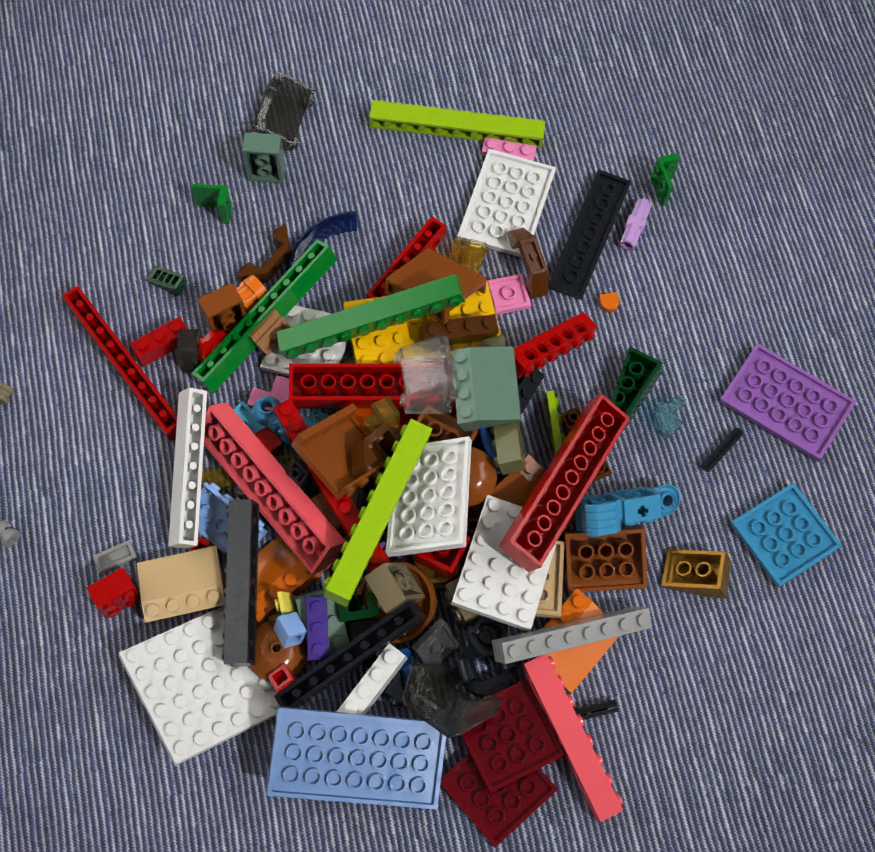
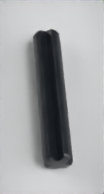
M738 427L734 428L702 463V469L710 472L742 437L743 431Z

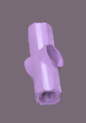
M645 198L637 200L633 212L627 220L625 232L620 241V246L625 250H634L639 236L644 231L647 223L646 219L652 207L649 200Z

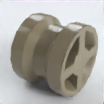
M0 382V404L7 405L9 402L8 398L13 395L14 389Z

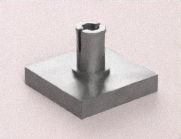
M440 618L428 631L417 637L418 641L412 646V649L427 671L433 674L461 645L447 623Z

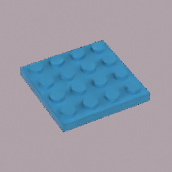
M795 483L790 484L730 523L777 588H780L843 546Z

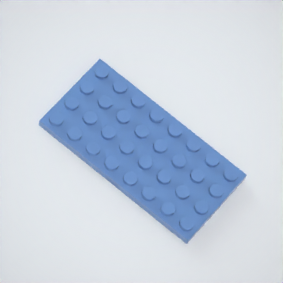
M278 706L266 795L437 810L448 723Z

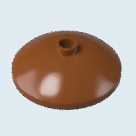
M471 447L468 507L484 502L486 497L494 491L497 481L496 468L491 458L485 452Z
M276 620L266 622L256 628L255 666H249L256 676L267 682H271L267 675L285 663L296 676L303 669L307 661L305 637L302 644L284 649L273 630ZM278 645L281 649L279 652H274L273 647Z

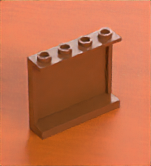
M427 248L386 278L385 293L391 295L456 274L461 281L464 297L467 299L476 291L483 294L486 293L487 278ZM448 307L438 313L427 314V316L442 324H446L449 321L450 311L455 307Z
M353 403L299 433L291 444L338 500L344 496H351L356 491V488H364L370 482L369 480H376L379 473L383 474V471L386 469L383 466L388 457L383 449L373 442L374 447L371 450L377 457V460L372 464L374 468L366 474L360 472L356 476L353 475L351 448L369 434L355 419L354 414L358 408Z

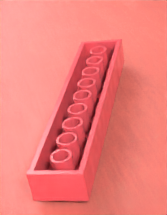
M227 402L209 406L205 418V447L245 495L259 503L260 513L312 575L329 569L345 543L344 538L303 490L286 474L285 469Z

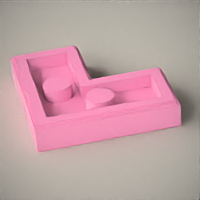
M276 375L271 392L252 388L247 405L252 408L258 399L265 396H272L281 403L288 400L289 378ZM266 407V408L263 409V411L268 412V411H270L272 408H271V407Z

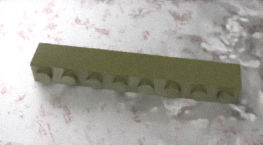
M504 335L482 340L483 347H508ZM519 421L491 426V434L495 437V440H492L494 452H497V456H494L496 468H500L502 475L526 470Z

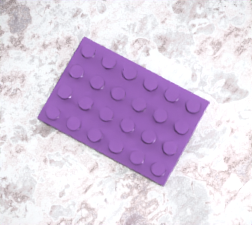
M757 343L719 402L819 462L857 401Z

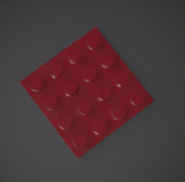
M527 678L452 715L455 725L490 794L566 755Z
M470 753L441 778L440 783L494 848L558 790L544 772L539 769L490 794Z

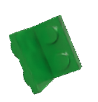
M678 153L657 158L650 177L651 184L657 190V198L659 201L661 200L663 206L667 205L673 188L670 180L674 178L680 160Z
M191 184L196 206L218 208V216L221 217L222 224H229L232 203L228 187L220 184Z

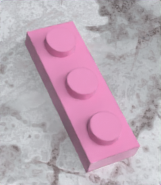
M485 137L482 155L486 156L488 149L534 161L537 146Z

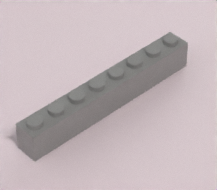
M635 606L492 640L494 658L496 662L508 664L652 628L650 611L647 607Z

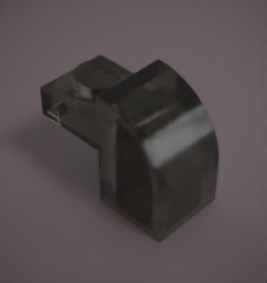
M179 329L177 356L178 364H181L182 373L193 372L201 364L198 356L199 329Z

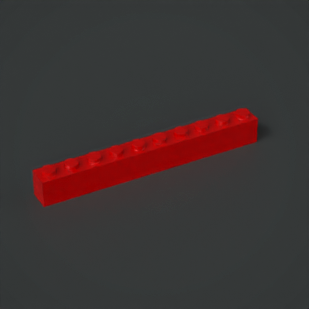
M77 285L63 294L62 297L68 308L170 442L175 439L177 415Z
M291 399L273 407L275 417L291 443H293L299 433L308 429ZM301 458L350 540L352 536L349 534L354 523L358 525L360 518H358L360 513L350 496H344L338 500ZM379 543L366 567L369 573L383 563H390Z

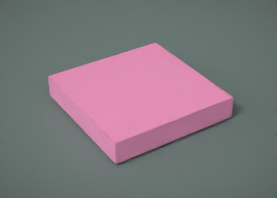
M523 274L487 280L496 315L531 308Z

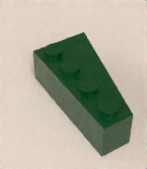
M631 346L628 348L611 401L630 417L623 431L661 375L663 362Z

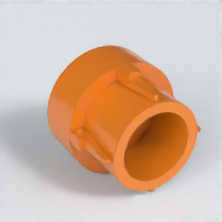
M254 275L247 277L236 288L243 300L246 313L268 292Z

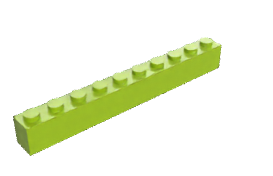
M372 100L369 116L370 128L484 141L485 137L534 145L537 146L536 148L541 149L545 129V121L538 119L442 109L416 104L409 105L399 102H385L383 100Z
M410 419L408 425H403L399 434L402 437L400 441H395L391 450L394 453L392 457H387L383 466L386 469L383 474L379 473L375 481L377 487L375 491L371 489L367 497L369 503L367 507H362L358 515L360 521L358 525L354 523L349 534L352 537L349 542L345 541L341 549L343 555L341 559H336L332 567L334 573L332 577H327L323 585L325 589L324 597L345 607L348 606L430 438L432 428L413 419Z

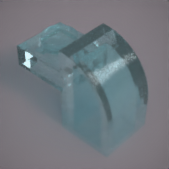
M682 395L676 399L674 397L671 398L666 404L660 401L653 415V425L665 440L677 432L683 423L675 414L683 408L686 402Z

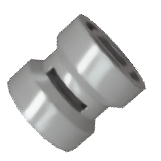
M7 520L0 521V540L6 548H9L18 541L21 533L16 529H12L11 524Z

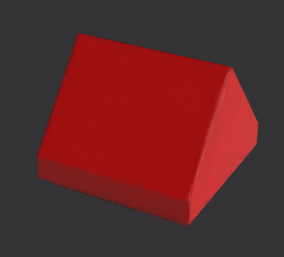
M285 663L267 675L277 693L295 681V675Z

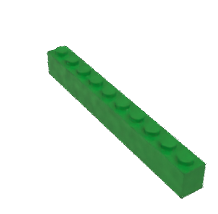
M317 239L191 373L202 387L214 394L257 347L248 335L273 309L277 310L280 316L284 318L338 260L329 245Z
M456 274L277 331L280 353L287 359H294L298 355L313 353L317 349L328 348L339 342H347L358 336H366L373 331L385 330L389 326L400 325L411 319H419L430 313H438L448 307H457L465 302L461 281Z

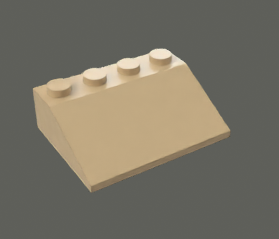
M217 545L137 563L140 597L145 623L221 607L226 603L224 597L225 583Z

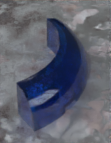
M357 211L329 216L306 230L291 250L286 272L317 239L324 242L326 238L333 234L338 235L344 232L357 231Z

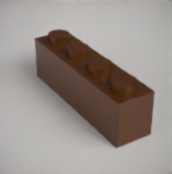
M496 314L449 319L446 324L438 321L424 322L421 324L418 332L421 347L429 348L482 341L496 337L499 333Z

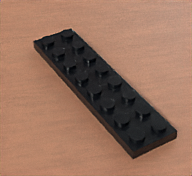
M598 169L549 281L548 288L580 300L583 299L631 185L630 180Z

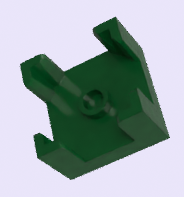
M371 592L366 593V606H362L361 595L352 596L349 608L337 603L340 622L389 615L391 613H385V611L378 607L377 598Z

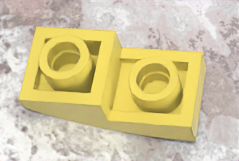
M277 592L278 599H275L276 610L281 611V614L293 612L298 614L295 596L287 592Z

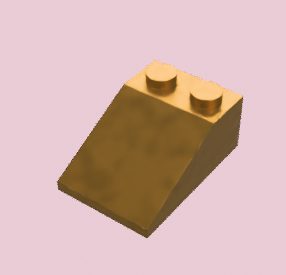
M667 549L661 586L704 597L726 598L731 560L724 551Z

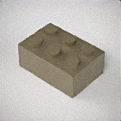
M404 562L383 563L364 577L367 581L366 587L371 593H374L377 598L378 607L385 611V613L395 611L409 600H415L418 603L425 598L424 593Z

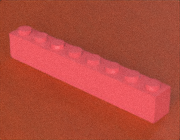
M544 654L522 664L521 667L566 753L565 758L596 821L602 822L623 811L621 806L623 801L618 792L615 793L611 786L613 784L611 776L608 772L605 773L601 766L604 764L599 753L595 754L592 747L594 742L590 734H586L582 727L584 725L580 714H576L573 709L575 704L569 694L566 695L563 688L565 683L560 675L557 676L554 670L556 665L552 657Z

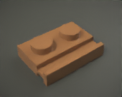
M273 309L248 337L253 340L254 344L263 354L268 356L278 345L277 331L290 328L291 326L280 316L277 310Z

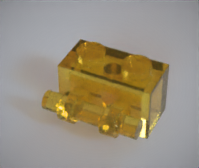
M455 237L454 244L451 246V260L480 274L487 242L468 239L466 246H462V238ZM459 252L464 253L462 262H458Z
M389 396L371 404V416L366 417L364 421V429L368 433H371L383 423L400 428V413Z

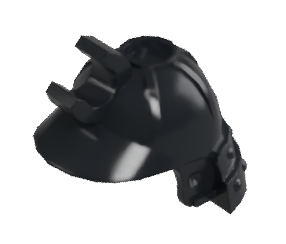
M482 616L474 628L469 626L468 640H470L471 646L477 652L493 656L492 640L506 637L508 625Z

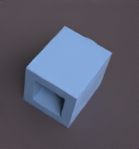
M296 612L284 613L277 617L273 628L284 649L302 644L307 632Z

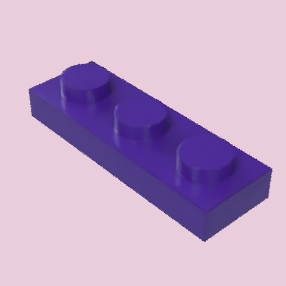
M324 595L305 596L307 659H327L329 657L327 598Z

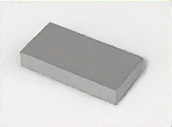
M131 540L93 555L100 575L138 559Z

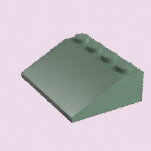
M468 347L451 351L457 424L464 431L522 421L513 347Z

